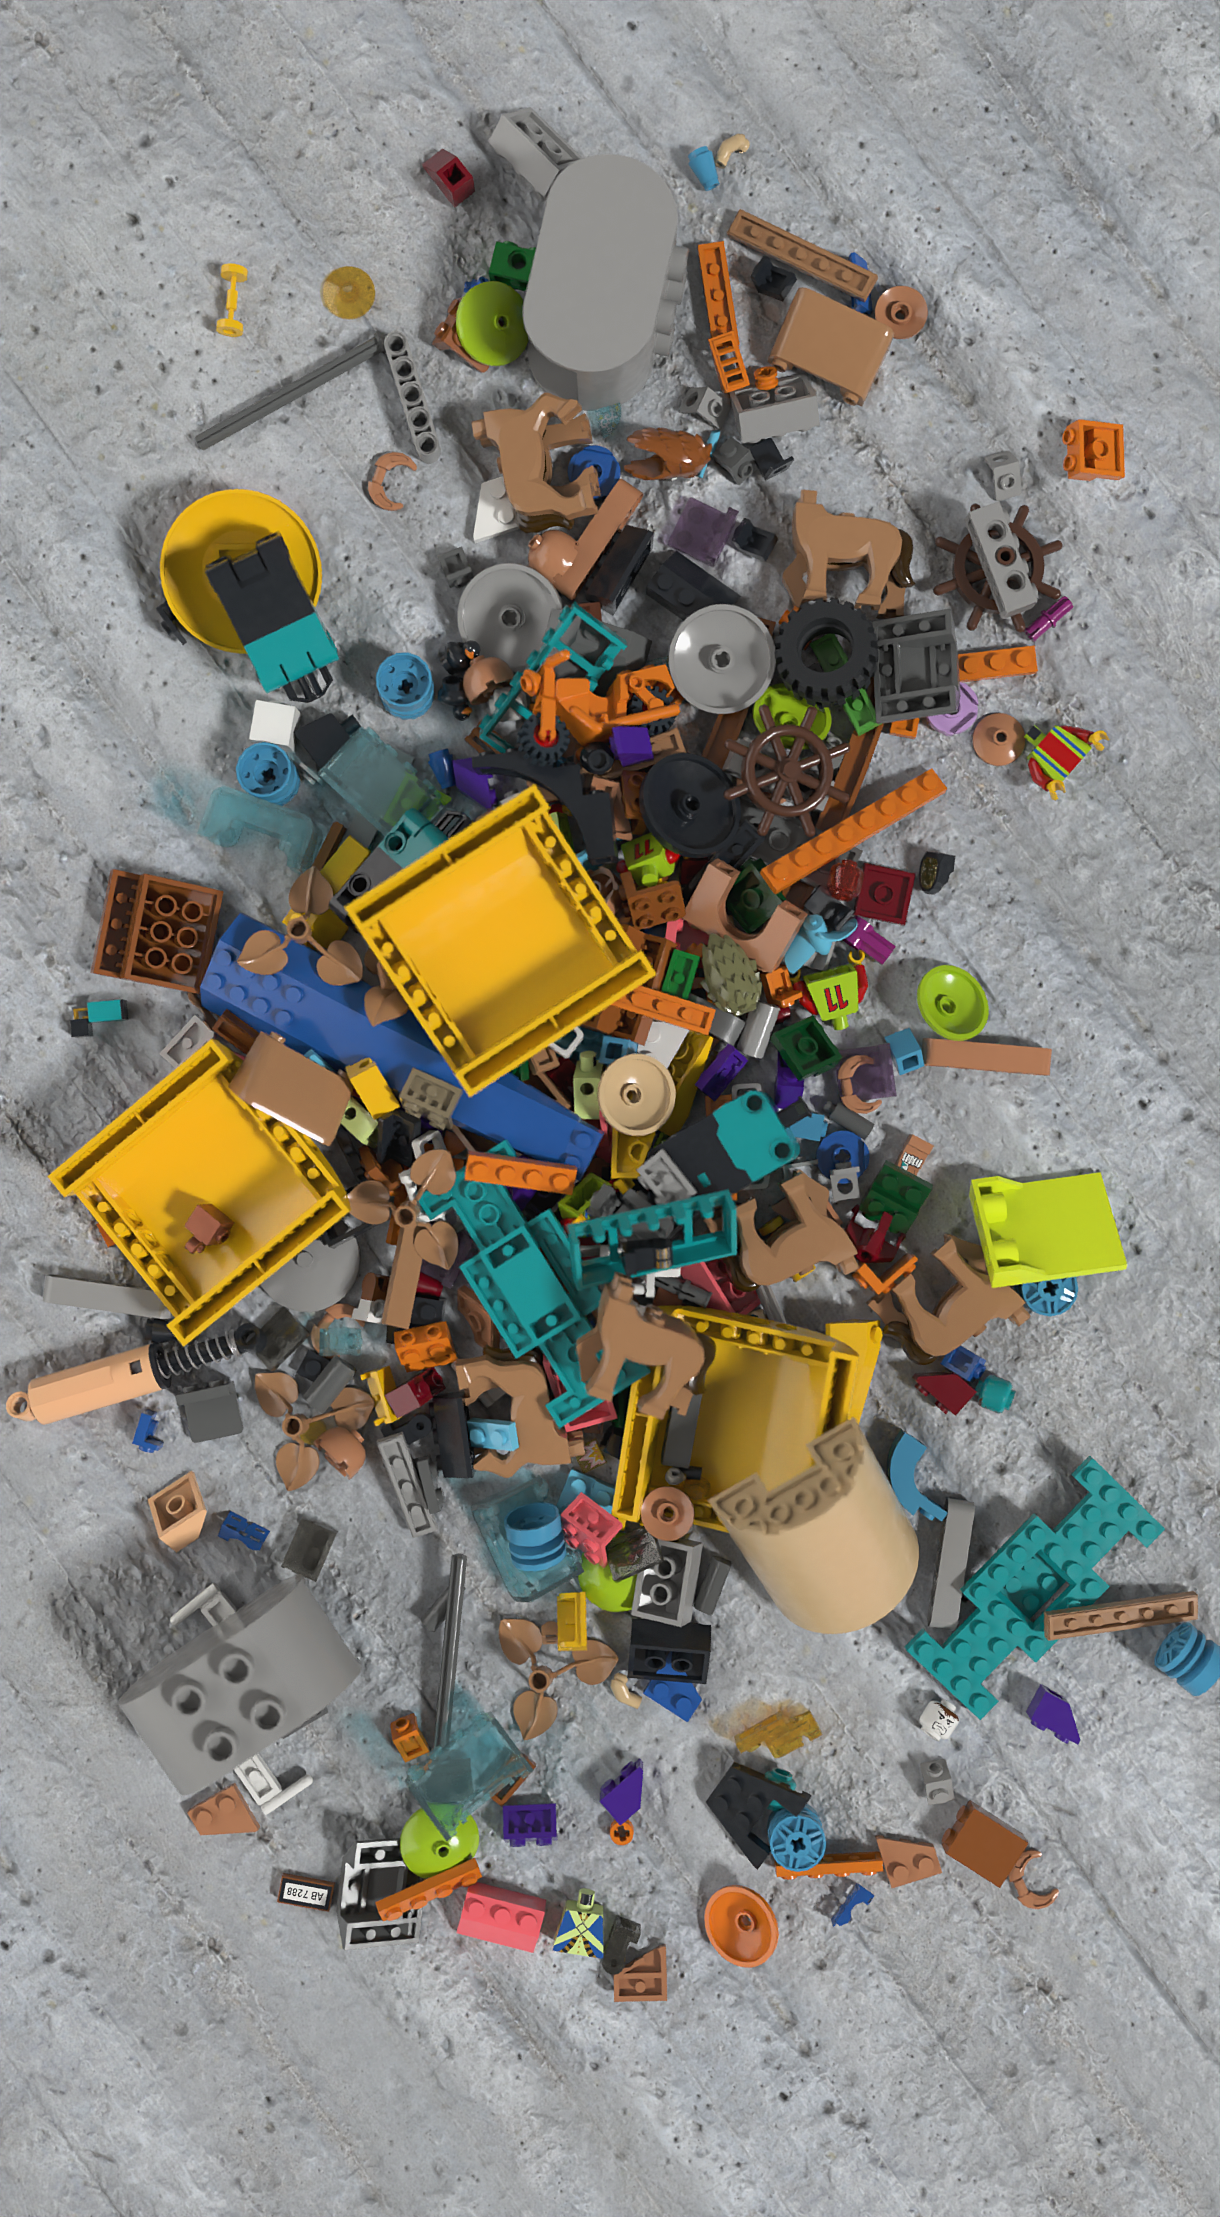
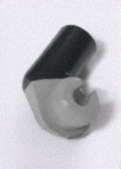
M689 1466L688 1469L671 1467L666 1472L665 1479L671 1485H678L686 1479L701 1480L702 1467Z

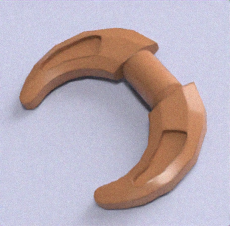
M392 452L381 456L374 464L377 468L372 482L368 481V492L373 502L383 510L397 511L403 508V504L389 500L384 493L383 486H381L386 470L390 471L396 466L403 465L416 471L417 466L407 455Z
M855 1055L846 1059L840 1066L837 1074V1080L841 1079L843 1097L840 1098L843 1105L855 1113L862 1114L872 1112L882 1104V1100L866 1103L861 1101L856 1094L852 1095L853 1090L849 1077H853L855 1070L860 1065L875 1063L874 1059L865 1055Z
M337 1303L325 1309L328 1313L324 1315L317 1325H313L311 1331L313 1347L320 1355L332 1359L335 1355L340 1357V1354L333 1352L326 1343L327 1333L325 1331L335 1318L337 1320L344 1317L352 1318L353 1310L356 1307L348 1303ZM355 1319L361 1327L365 1326V1321Z
M1025 1850L1009 1873V1882L1013 1881L1019 1895L1017 1899L1024 1906L1032 1909L1046 1908L1055 1901L1059 1890L1054 1888L1046 1895H1037L1031 1890L1028 1891L1022 1878L1025 1866L1031 1859L1041 1857L1042 1853L1038 1850Z

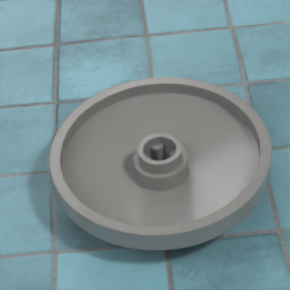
M502 563L481 571L466 586L458 605V628L464 643L474 640L480 645L481 651L479 656L484 655L485 658L497 657L506 662L513 672L524 671L528 666L525 662L534 649L539 651L541 648V640L545 634L552 608L563 610L555 587L542 574L523 564Z
M711 605L691 614L677 629L669 649V671L678 692L694 707L715 714L734 713L752 705L768 688L775 670V647L766 626L751 612L734 605Z
M343 1218L333 1225L338 1236L352 1230ZM319 1237L316 1238L261 1283V1286L274 1301L295 1311H319L336 1304L352 1289L360 1271L361 1252L357 1237L337 1246L335 1249L329 1248L328 1245L324 1246Z

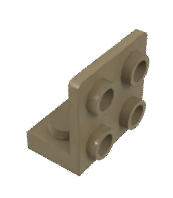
M413 1068L399 1098L406 1113L419 1119L423 1117L430 1121L429 1124L443 1131L444 1128L451 1130L453 1127L451 1116L463 1090Z

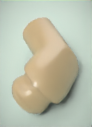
M737 133L721 143L714 159L717 167L724 169L734 151L738 150L739 153H743L748 150L750 142L745 138L744 134Z
M622 1673L615 1674L614 1680H611L610 1685L615 1698L621 1703L638 1709L642 1696L628 1690L626 1685L628 1678Z

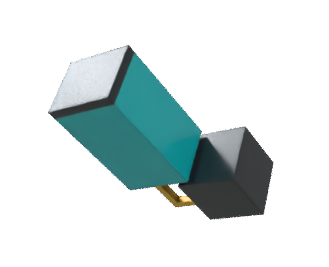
M127 1000L88 1002V1008L73 1009L74 1020H70L71 1037L93 1036L92 1023L128 1020ZM78 1011H88V1016H82V1019H79Z

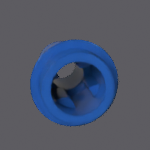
M449 749L428 754L430 761L427 762L441 789L455 786L453 754H450Z

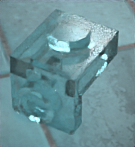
M351 1327L320 1328L319 1355H361L363 1342L361 1329Z

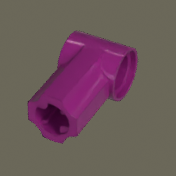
M854 915L853 918L857 920L858 926L843 941L856 950L864 951L873 960L883 965L896 946L875 932L873 926L863 918Z

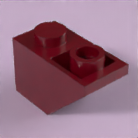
M442 148L422 164L424 170L454 208L475 192L473 176L458 157Z
M430 1367L397 1386L384 1396L398 1419L421 1407L445 1390L446 1387L440 1374L437 1373L434 1367Z
M953 1371L915 1373L912 1376L917 1381L914 1387L926 1397L929 1393L937 1399L934 1404L945 1414L951 1411L956 1416L976 1393L970 1385Z

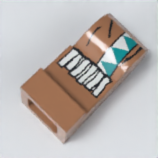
M909 1134L895 1165L917 1176L919 1169H921L934 1145L913 1134Z

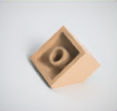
M190 1471L148 1499L159 1539L176 1553L199 1538L207 1513L195 1474Z

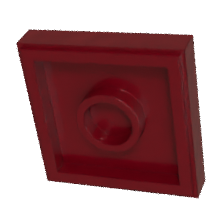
M864 863L854 905L855 912L852 916L857 915L862 918L905 926L916 874Z

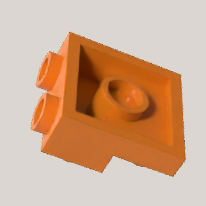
M1078 419L1066 426L1062 436L1063 443L1067 445V456L1064 458L1063 468L1065 471H1068V479L1092 481L1095 478L1120 480L1125 477L1122 424Z
M446 1321L394 1332L395 1350L401 1365H404L407 1373L447 1365L458 1359Z

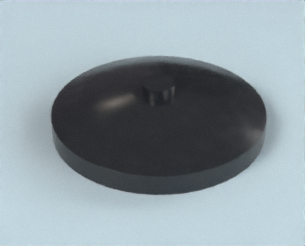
M691 753L671 754L659 760L644 776L639 791L641 815L650 833L668 850L689 858H703L714 855L732 841L740 825L741 805L739 797L731 800L724 798L725 790L734 787L725 772L712 761Z

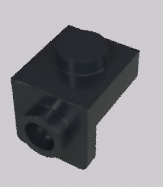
M765 255L754 267L751 274V279L758 293L782 302L797 281L794 273L773 266L770 258Z
M743 518L741 524L735 529L732 538L733 543L741 553L764 562L767 561L779 540L776 534L755 527L747 518Z

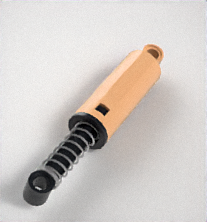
M244 1323L237 1330L232 1329L229 1333L225 1331L224 1336L219 1337L215 1334V1338L211 1340L205 1337V1341L201 1343L195 1340L194 1345L188 1346L187 1344L181 1349L175 1346L174 1351L168 1352L166 1349L163 1350L158 1342L32 1379L28 1385V1393L20 1391L11 1394L6 1402V1410L10 1416L26 1422L35 1419L42 1425L57 1422L170 1388L171 1373L179 1375L181 1370L190 1372L192 1367L200 1369L202 1364L210 1366L212 1361L220 1363L222 1358L230 1360L232 1355L241 1357L246 1352L257 1354L266 1347L267 1335L256 1325ZM255 1333V1341L247 1344L246 1339L249 1334ZM27 1401V1408L21 1412L20 1407L22 1403Z

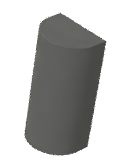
M335 1355L303 1395L304 1400L317 1411L325 1413L355 1375L357 1369L352 1364Z
M718 1556L711 1557L695 1600L694 1608L710 1616L711 1614L713 1615L730 1571L731 1561Z

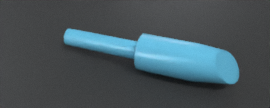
M720 430L712 431L706 444H712L709 457H713L712 453L715 452L718 444ZM706 464L705 467L699 472V474H698V477H699V478H703V475H704V472H705V470H706L707 464Z

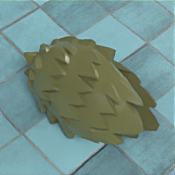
M711 933L708 944H703L702 965L705 979L700 982L708 993V998L715 1003L717 1008L727 1013H733L735 1016L755 1010L762 991V982L759 979V971L757 972L756 960H749L740 945L735 943L728 935H724L721 938L717 934Z

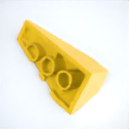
M352 835L346 838L320 871L330 884L334 895L341 890L371 854V851ZM290 909L282 922L287 926L290 920L299 918V916H303L305 913H296ZM330 909L321 915L310 913V917L306 920L312 931L311 936L322 947L327 949L333 941H341L349 929Z
M689 1031L667 1069L675 1085V1105L667 1122L658 1130L670 1137L680 1131L689 1116L698 1088L695 1083L703 1073L714 1039L709 1035Z
M631 1091L627 1092V1098L629 1100H632L633 1093ZM613 1128L611 1179H638L640 1174L637 1169L645 1163L656 1131L647 1135L633 1136L621 1133Z
M849 1319L825 1323V1335L847 1344L859 1354L848 1420L855 1417L859 1425L881 1347L882 1329L880 1328V1320Z

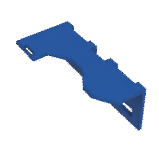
M230 1511L221 1526L218 1537L229 1541L230 1538L238 1539L249 1549L260 1551L270 1531L255 1523L248 1525L246 1518ZM234 1516L240 1519L241 1521L239 1522L231 1517ZM229 1524L237 1529L234 1530L226 1525ZM257 1528L265 1533L263 1534L255 1529ZM240 1530L247 1533V1535L240 1534ZM250 1536L260 1540V1542L251 1539Z
M856 1883L851 1894H848L845 1903L840 1905L836 1915L831 1918L832 1926L847 1924L851 1920V1910L853 1907L862 1902L869 1905L868 1901L870 1898L872 1900L875 1895Z

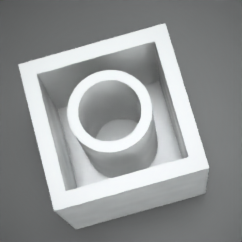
M256 700L249 740L253 744L262 742L275 744L285 752L295 753L298 738L294 731L299 729L302 715L295 706H290L284 702Z

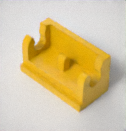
M370 1057L345 1067L351 1083L374 1120L400 1107L399 1102L376 1063H372Z
M390 1365L361 1374V1380L367 1379L371 1396L375 1401L378 1419L373 1421L374 1425L388 1424L398 1420L384 1396L396 1388Z
M585 1592L560 1593L557 1596L558 1651L587 1650Z

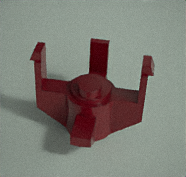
M858 1204L855 1205L851 1210L852 1214L844 1230L858 1252L854 1257L868 1264L893 1261L901 1242L906 1238V1234L900 1232L893 1246L885 1241V1235L893 1216L884 1211L876 1229L863 1228L854 1223L860 1206Z

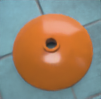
M729 1885L719 1889L709 1899L704 1915L706 1932L715 1950L725 1960L740 1967L750 1968L763 1964L772 1956L778 1943V1924L773 1910L760 1894L745 1886Z

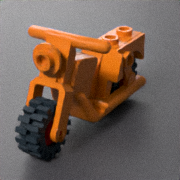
M566 649L548 657L538 672L531 669L524 670L523 676L520 679L521 687L529 696L536 695V703L534 704L533 714L518 731L517 744H521L518 750L520 753L526 752L523 756L526 760L529 756L533 758L532 764L535 765L540 761L539 766H545L546 763L549 766L555 761L557 762L568 748L567 745L570 743V738L567 737L570 733L585 747L592 742H610L609 737L614 736L613 727L647 728L650 737L666 732L680 713L679 705L677 703H670L673 700L670 693L675 687L666 664L659 666L651 664L638 671L631 672V670H625L620 672L609 687L607 697L604 698L596 696L590 691V682L586 678H560L555 682L553 668L570 658V652Z

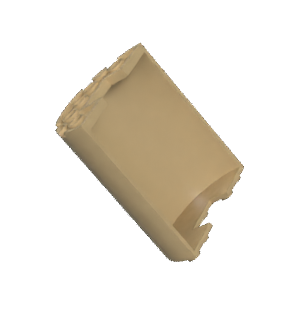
M855 1417L806 1444L816 1465L768 1492L758 1473H755L708 1500L781 1613L797 1626L816 1633H848L877 1622L901 1602L911 1587L918 1568L919 1545L915 1530Z

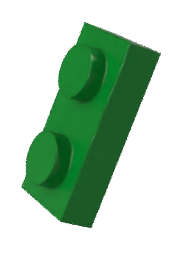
M674 949L661 992L688 1000L701 957Z

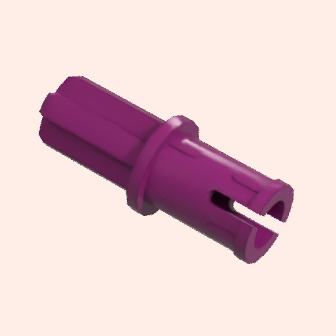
M1066 596L1061 597L1046 611L1042 610L1040 612L1041 615L1025 628L1024 633L1026 635L1028 633L1031 634L1028 638L1035 642L1049 628L1056 627V622L1073 608L1072 602Z

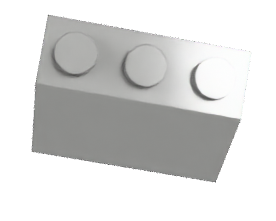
M531 107L503 114L488 141L495 148L496 153L506 159L514 167L515 172L525 177L533 185V189L544 197L549 195L553 182L565 168L583 159Z
M805 373L778 379V385L769 390H759L755 385L728 392L736 429L742 443H756L764 438L782 437L786 433L808 431L812 427L820 426L817 395Z
M652 1535L643 1536L631 1615L679 1627L691 1622L703 1546L702 1542L684 1538L664 1541Z

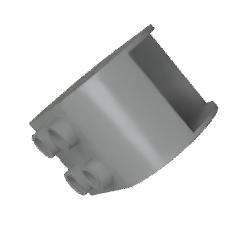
M617 154L589 156L569 165L557 176L548 195L524 300L523 320L529 339L528 360L535 380L546 393L564 399L577 400L584 411L612 409L627 402L648 381L652 373L655 355L659 354L669 357L676 325L674 323L676 306L681 305L686 284L687 272L685 270L689 248L676 246L678 216L673 195L668 185L656 171L634 158Z
M298 1574L271 1587L238 1609L234 1614L220 1621L216 1626H212L167 1656L138 1679L122 1695L118 1704L181 1796H186L216 1782L323 1710L356 1679L362 1670V1663L353 1656L306 1586L302 1574Z

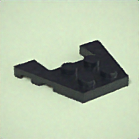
M734 1761L706 1800V1804L754 1868L758 1870L770 1854L771 1849L769 1845L752 1833L751 1829L773 1800L797 1817L812 1795L805 1791H802V1793L790 1789V1785L784 1782L778 1784L766 1779L765 1774Z

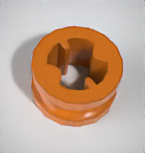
M765 366L755 370V387L759 390L775 388L779 383L776 377L778 374L777 369L772 366Z
M628 1819L621 1825L624 1826V1830H629V1833L625 1832V1836L620 1837L618 1832H614L615 1830L618 1831V1826H620L614 1820L610 1826L611 1840L617 1845H626L631 1842L634 1834L632 1822Z

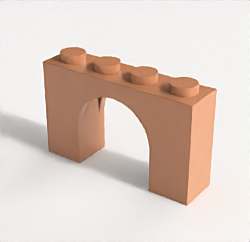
M717 858L709 863L685 908L686 915L683 919L687 921L690 927L704 931L709 937L711 933H715L721 938L724 935H728L735 943L740 945L749 960H756L757 969L772 973L779 967L808 913L785 900L777 906L763 932L748 934L738 930L729 921L725 905L727 896L740 871Z

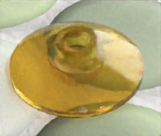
M346 266L338 268L328 276L324 283V302L329 311L339 318L347 320L360 318L371 309L374 303L375 287L373 281L365 271L357 267ZM346 286L352 287L350 292L343 291Z

